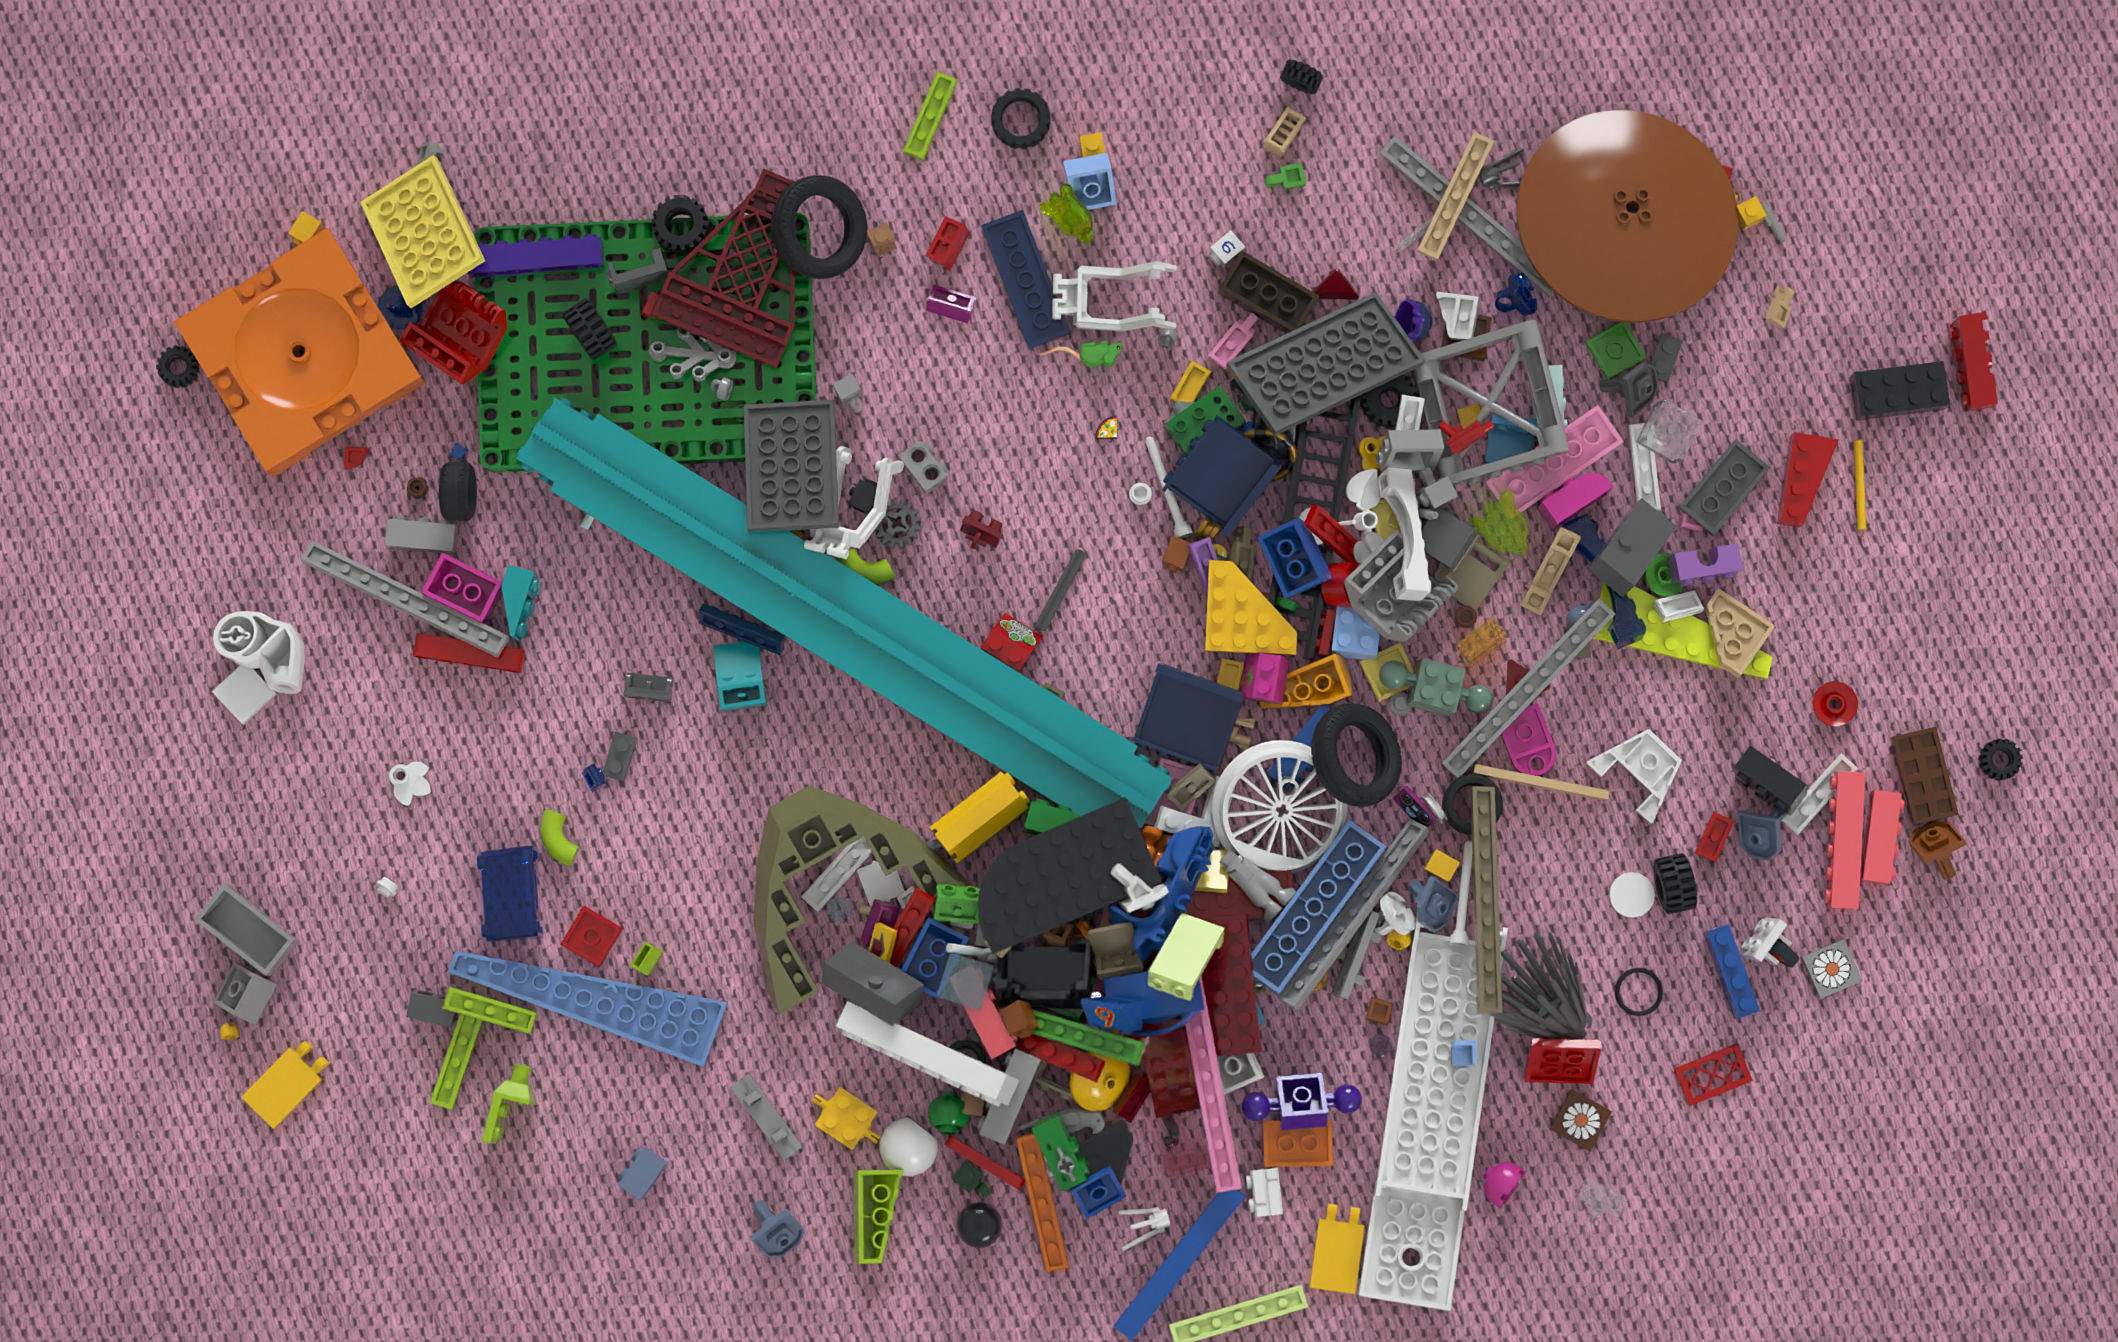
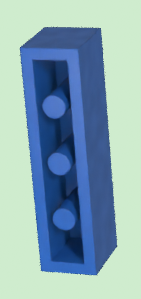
M1321 705L1294 738L1293 742L1311 747L1316 725L1331 708L1327 705ZM1281 757L1282 777H1291L1296 758ZM1301 761L1295 777L1298 785L1303 780L1300 778V775L1304 770L1309 772L1313 768L1311 764L1305 761ZM1275 762L1266 775L1277 783V764ZM1287 782L1282 788L1288 792L1290 788H1294V784Z
M1729 924L1703 933L1734 1019L1759 1012L1758 1003Z

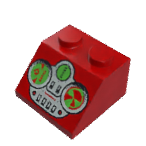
M1005 613L993 627L980 649L1020 673L1043 636Z

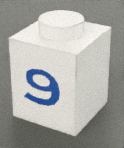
M1229 231L1210 247V258L1217 266L1221 265L1225 268L1238 258L1241 251H1245V246L1232 231Z

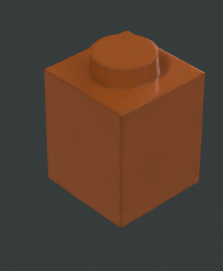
M1172 536L1162 559L1165 569L1177 573L1178 570L1183 572L1190 555L1187 546L1191 544L1190 542Z
M1018 1000L1000 1010L1008 1033L1011 1036L1025 1038L1032 1034V1030L1039 1027L1030 1002Z

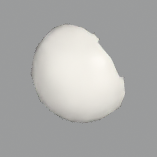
M904 1117L893 1121L884 1130L880 1138L879 1152L883 1163L889 1170H903L902 1176H915L925 1172L933 1164L937 1156L938 1141L914 1121Z

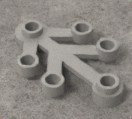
M677 328V336L679 339L684 340L691 349L668 347L660 341L652 343L649 347L650 358L657 362L663 361L667 356L689 358L681 364L675 363L671 365L670 375L674 379L681 378L685 372L693 368V379L700 382L718 368L729 369L736 362V354L733 350L725 347L722 348L721 345L699 336L700 340L707 343L713 350V352L705 351L690 332L687 331L686 334H681L680 332L683 330L681 328ZM661 348L660 351H655L654 349ZM722 356H729L726 359L721 358ZM703 360L711 361L704 367L696 366ZM675 369L681 370L679 373L673 372ZM697 372L703 373L700 376L696 375Z

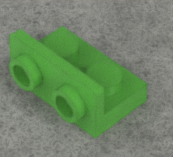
M951 884L937 885L934 920L979 924L978 897L980 888L973 886L960 887Z

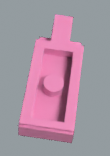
M1251 313L1245 321L1242 319L1236 321L1209 353L1208 358L1223 370H1226L1227 362L1236 358L1252 339L1256 332L1253 326L1257 323L1258 317Z

